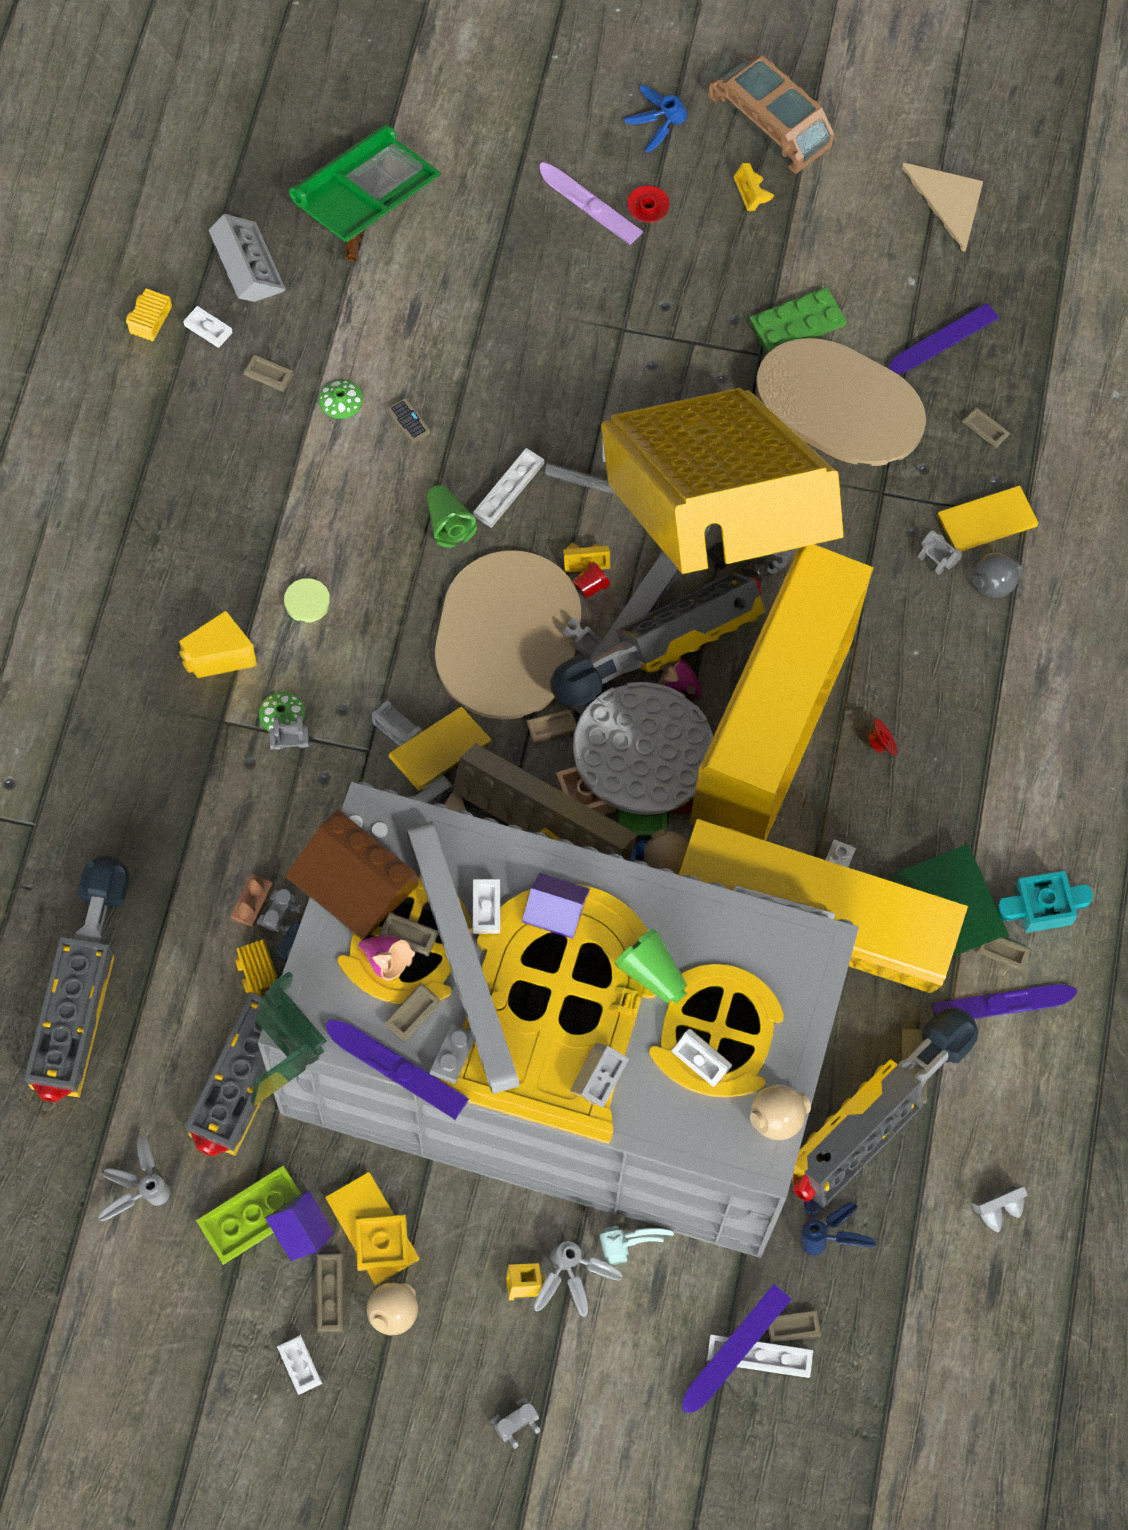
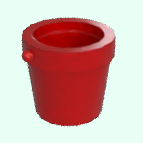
M589 562L587 567L573 580L575 588L585 599L610 586L607 576L595 562Z

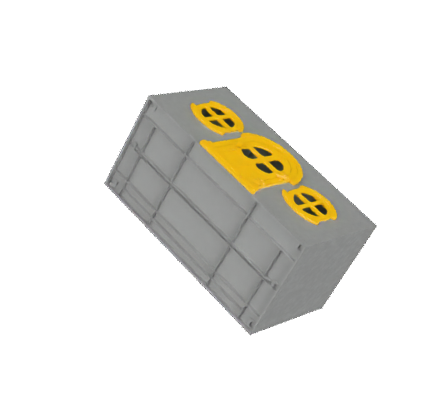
M351 782L341 812L347 817L352 815L360 816L363 821L361 828L416 872L418 886L402 902L403 904L413 906L409 920L416 923L419 921L422 909L431 912L432 910L414 859L406 829L427 822H433L517 1073L519 1086L492 1094L474 1041L456 1085L437 1078L469 1098L464 1109L457 1119L454 1120L334 1043L328 1035L326 1023L329 1020L345 1022L359 1029L430 1074V1070L451 1024L471 1031L443 944L434 942L430 952L440 954L442 961L425 978L411 983L401 982L399 979L400 975L391 981L384 980L374 973L365 952L359 949L358 944L362 940L310 897L258 1040L280 1115L761 1258L787 1198L809 1113L806 1114V1120L802 1129L795 1136L786 1140H772L760 1134L752 1126L750 1121L751 1105L756 1095L762 1089L771 1085H786L798 1093H804L808 1097L810 1105L812 1104L859 926H855L846 919L834 920L828 918L826 914L821 912H806L796 905L789 904L785 906L778 904L772 898H757L744 890H729L719 883L713 882L708 884L701 882L695 876H680L667 868L656 869L649 867L647 863L642 861H627L618 854L606 855L599 853L593 847H578L565 839L557 841L548 838L547 835L540 832L529 833L516 825L505 826L498 824L496 820L491 818L480 819L473 817L467 811L460 810L456 812L449 810L442 804L435 803L431 805L424 803L420 798L414 796L403 797L393 790H378L365 782H359V784ZM382 822L386 824L388 828L386 836L377 838L372 834V827L375 823ZM539 873L590 889L573 939L522 923L531 887ZM473 879H500V934H473ZM378 926L371 935L379 936L382 927ZM652 928L659 932L688 985L684 989L687 995L676 1004L673 1001L667 1004L618 969L614 963L626 949L638 942V939ZM533 941L565 950L560 968L554 974L524 966L521 963V956ZM578 954L610 963L612 982L609 987L603 989L578 982L572 978ZM523 980L550 989L549 1003L545 1014L540 1019L524 1021L511 1011L508 1005V996L513 983ZM422 983L441 1000L442 1004L404 1043L384 1025V1022ZM700 990L723 996L717 1018L714 1022L684 1015L681 1009L686 1001ZM567 995L595 1001L602 1006L603 1012L599 1024L593 1031L583 1035H572L562 1029L558 1018L563 1001ZM732 999L754 1005L760 1021V1033L758 1035H752L726 1026L725 1021ZM678 1025L708 1032L711 1036L709 1045L716 1051L722 1038L750 1044L755 1049L751 1058L742 1067L725 1074L714 1087L672 1052L677 1044L676 1027ZM595 1043L607 1045L629 1058L603 1108L591 1104L585 1098L570 1092Z

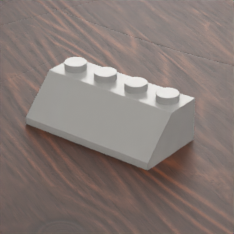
M223 214L209 229V232L237 297L256 302L284 292L286 290L256 222Z

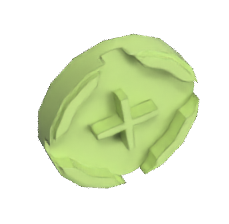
M300 579L287 588L284 594V605L287 613L294 620L314 622L321 619L327 613L330 605V595L326 586L320 581Z

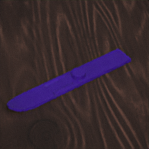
M986 303L897 355L890 363L889 369L898 375L905 373L999 319V316Z
M1048 985L932 1003L934 1016L945 1009L959 1008L968 1012L973 1019L1060 1006L1072 1000L1077 994V990L1069 985Z
M329 1020L326 1023L328 1035L340 1048L452 1119L456 1120L468 1103L469 1098L359 1029L337 1020Z
M775 1284L772 1285L690 1385L682 1402V1410L685 1413L697 1411L711 1399L792 1300Z

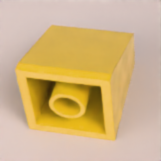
M226 611L179 641L181 646L179 653L184 660L182 663L189 673L193 672L197 678L257 665L253 644Z

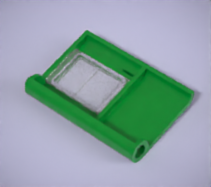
M383 124L290 188L289 194L298 207L340 239L348 242L441 176V172L396 139L395 130L391 126Z

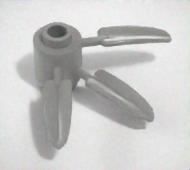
M140 1135L137 1139L140 1166L142 1170H147L148 1173L141 1182H138L136 1175L113 1168H107L103 1171V1176L115 1183L131 1189L138 1186L140 1193L134 1196L128 1193L113 1201L99 1214L98 1218L100 1221L110 1219L132 1207L134 1201L142 1196L155 1206L162 1205L169 1199L170 1188L160 1176L152 1173L151 1168L154 1167L155 1163L145 1135Z
M570 1241L563 1242L555 1246L550 1252V1262L556 1270L554 1273L548 1274L536 1298L534 1310L540 1311L547 1305L561 1282V1278L558 1276L560 1271L567 1270L570 1277L567 1283L577 1310L582 1317L587 1315L588 1304L581 1278L579 1276L574 1277L571 1267L576 1266L579 1262L587 1265V1270L612 1280L620 1281L622 1273L615 1267L597 1258L591 1257L589 1261L581 1258V1250L577 1244Z

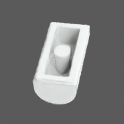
M691 1029L685 1032L672 1050L676 1056L713 1087L732 1066L729 1061Z

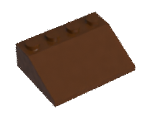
M339 809L318 828L286 874L290 881L361 940L367 939L387 918L389 912L392 913L418 886L415 871Z

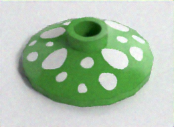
M336 380L323 387L319 394V404L322 411L328 416L335 419H345L352 417L360 410L363 404V395L355 383L348 380Z
M277 692L268 696L259 708V720L269 733L270 728H274V717H279V726L298 724V715H302L303 721L305 719V707L302 701L294 694L288 692ZM279 708H285V711L282 713H279L277 710Z

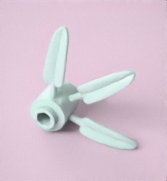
M619 1226L604 1228V1233L600 1234L603 1257L607 1259V1263L610 1265L625 1263L628 1261V1246L647 1241H664V1238L661 1236H635L645 1234L673 1236L674 1233L671 1230L662 1228L637 1229L630 1233L619 1230Z

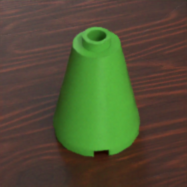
M436 485L432 487L427 493V500L435 540L443 547H455L457 542H467L477 530L474 515L446 486Z
M655 928L642 935L638 942L626 949L614 962L618 969L667 1004L671 1001L676 1004L687 995L684 989L688 985Z

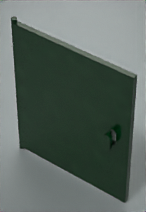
M965 842L964 846L889 875L894 883L968 906L952 957L1002 937H1010L968 842Z

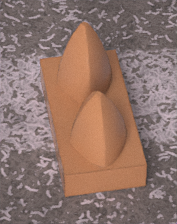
M250 874L231 914V919L254 928L273 888V882Z

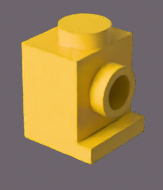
M539 1263L512 1264L508 1266L506 1284L509 1300H514L516 1297L538 1296L545 1282V1274L540 1273Z

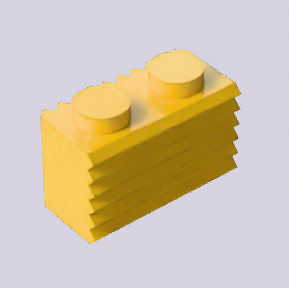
M146 288L143 295L139 294L133 312L130 311L127 316L126 323L128 324L129 332L154 341L172 308L171 298Z
M264 939L236 949L238 957H235L234 960L238 971H244L246 978L242 979V983L246 993L251 992L258 996H263L267 990L277 986L279 980Z

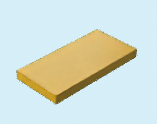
M1021 486L940 511L937 514L951 546L960 552L1038 526V521Z
M461 706L390 752L389 758L419 791L459 765L460 757L475 743L484 748L491 743V739Z
M370 1172L325 1197L356 1253L355 1218L394 1215ZM407 1238L410 1266L420 1259ZM407 1267L366 1271L376 1286Z

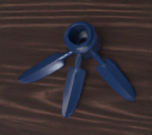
M812 1199L804 1201V1210L806 1214H810V1220L802 1226L801 1246L807 1254L812 1256L821 1254L826 1248L827 1240H836L838 1244L875 1247L876 1242L868 1236L853 1232L838 1231L837 1236L827 1235V1230L831 1227H838L858 1209L855 1203H849L837 1209L826 1218L827 1225H825L823 1222L815 1220V1214L819 1212L818 1203Z

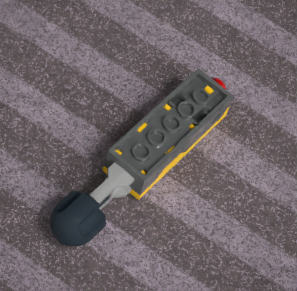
M730 572L616 630L620 643L616 644L612 649L591 660L584 655H577L559 665L550 679L551 692L557 701L564 706L575 707L585 705L602 693L601 688L604 683L626 672L634 671L638 668L647 672H656L661 669L662 665L679 660L681 655L697 651L701 645L718 640L720 635L736 631L740 625L757 620L759 615L765 613L760 598L762 593L760 582L755 577H747Z
M98 856L85 866L77 890L79 898L90 903L85 925L75 932L74 939L60 937L24 1077L29 1087L35 1090L40 1099L44 1101L58 1102L65 1096L80 1098L114 961V955L110 946L104 943L101 931L107 908L111 909L124 905L129 885V873L126 866L120 860L111 856Z
M301 921L293 924L286 931L276 951L278 957L284 962L288 960ZM279 982L277 986L267 990L264 997L253 993L250 994L185 1126L189 1136L194 1140L196 1149L205 1155L215 1156L227 1152L236 1156L270 1085L258 1040Z
M950 1008L936 1014L922 1029L924 1042L907 1059L902 1060L899 1064L890 1059L885 1065H880L875 1071L874 1076L868 1082H863L858 1088L857 1093L852 1098L846 1099L841 1109L835 1115L829 1116L824 1126L818 1132L810 1135L807 1143L799 1149L792 1175L793 1190L801 1200L810 1201L812 1199L824 1208L923 1107L922 1087L944 1062L959 1063L972 1050L978 1039V1027L968 1012L959 1008Z

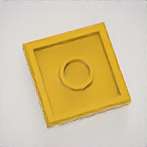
M406 1214L355 1218L358 1271L409 1267Z

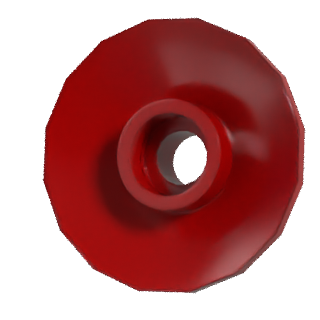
M648 185L633 190L628 197L627 206L628 211L634 218L649 223L664 218L668 213L670 202L669 197L663 190Z

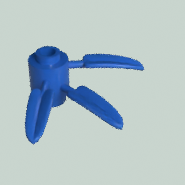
M640 85L644 96L662 110H652L624 118V121L627 124H642L657 120L658 115L664 114L667 121L665 124L658 128L645 147L646 152H651L668 134L669 129L667 126L669 123L673 125L683 123L688 116V111L679 97L668 95L664 98L650 87Z

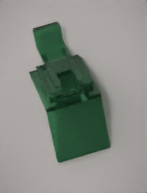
M290 971L272 982L268 996L264 995L261 998L256 1022L287 1058L255 1080L250 1101L253 1106H256L306 1070L308 1064L311 1065L317 1061L319 1056L324 1053V1049L321 1046L327 1040L284 992L292 983L293 975Z

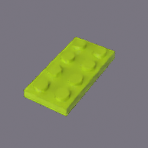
M282 1166L202 1216L196 1222L224 1265L273 1234L274 1232L265 1217L301 1195L285 1167Z

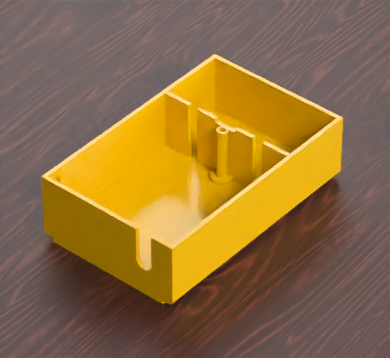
M735 388L611 415V420L604 421L601 424L608 485L682 574L708 568L704 531L712 523H717L721 526L726 564L843 538L838 472L749 390L743 391L741 388Z
M815 544L798 548L700 765L690 825L695 826L696 820L699 819L764 841L767 840L853 642L874 567Z
M699 819L696 820L679 872L680 876H695L701 882L708 884L713 882L719 883L729 890L734 891L735 886L835 913L834 920L846 919L855 926H859L848 967L928 993L934 992L943 985L968 906Z

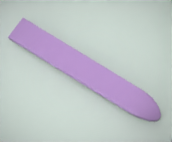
M544 162L540 164V173L551 187L629 245L643 233L641 229L564 172Z

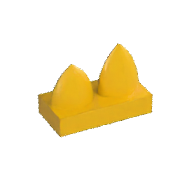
M742 163L734 175V180L747 211H755L759 204L770 201L774 195L760 188L759 184L763 181V177L753 172L750 163Z
M572 542L566 549H563L565 573L581 572L587 567L589 562H595L602 570L610 569L609 546H601L595 543L591 547L580 548V546Z

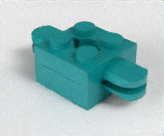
M1066 871L1019 878L1014 886L1015 896L1003 897L997 909L1003 921L1022 919L1025 933L1070 926L1078 916L1076 910L1087 908L1093 899V892L1085 884L1070 886Z

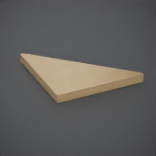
M903 163V172L908 174L917 191L925 197L927 204L934 214L939 216L951 237L955 238L959 243L960 249L966 251L983 181Z

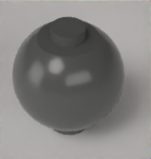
M989 553L980 558L973 570V583L977 590L987 597H1004L1015 589L1019 576L1022 574L1021 565L1017 560L1003 553Z

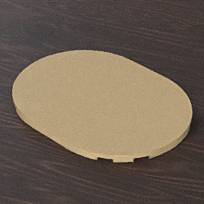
M814 338L792 340L771 350L759 366L756 376V394L758 399L803 441L836 459L856 465L857 463L870 464V466L887 465L888 462L897 459L901 460L908 456L921 441L926 425V414L923 403L913 387L892 370L847 346L829 340Z
M524 551L491 553L471 562L459 572L451 583L445 597L435 647L436 669L444 688L452 698L462 704L465 709L492 719L521 718L535 711L538 712L551 704L555 699L550 686L553 672L563 662L575 657L576 648L571 645L574 639L566 637L561 630L566 626L573 630L568 624V621L572 618L581 623L580 599L568 575L550 560Z

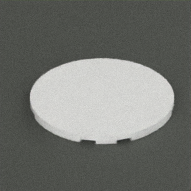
M634 682L603 692L585 708L575 729L573 755L580 777L599 799L614 808L629 813L641 815L660 814L677 809L694 798L699 768L714 735L704 713L697 705H694L685 698L684 694L656 683Z

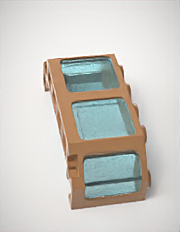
M763 55L744 57L742 62L719 79H715L710 83L708 97L715 103L720 99L723 103L726 100L733 103L783 148L782 155L784 157L788 155L793 160L788 168L795 174L832 147L834 132L822 107L816 100L809 97L801 87L793 83L788 75L783 74L772 61H768Z

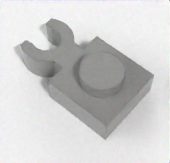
M572 618L568 621V624L573 630L566 626L561 632L566 637H572L574 641L571 645L582 655L590 659L602 642V639L588 626L584 629L580 628V623L575 618Z

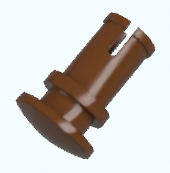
M363 231L348 242H345L346 261L355 262V260H359L358 247Z

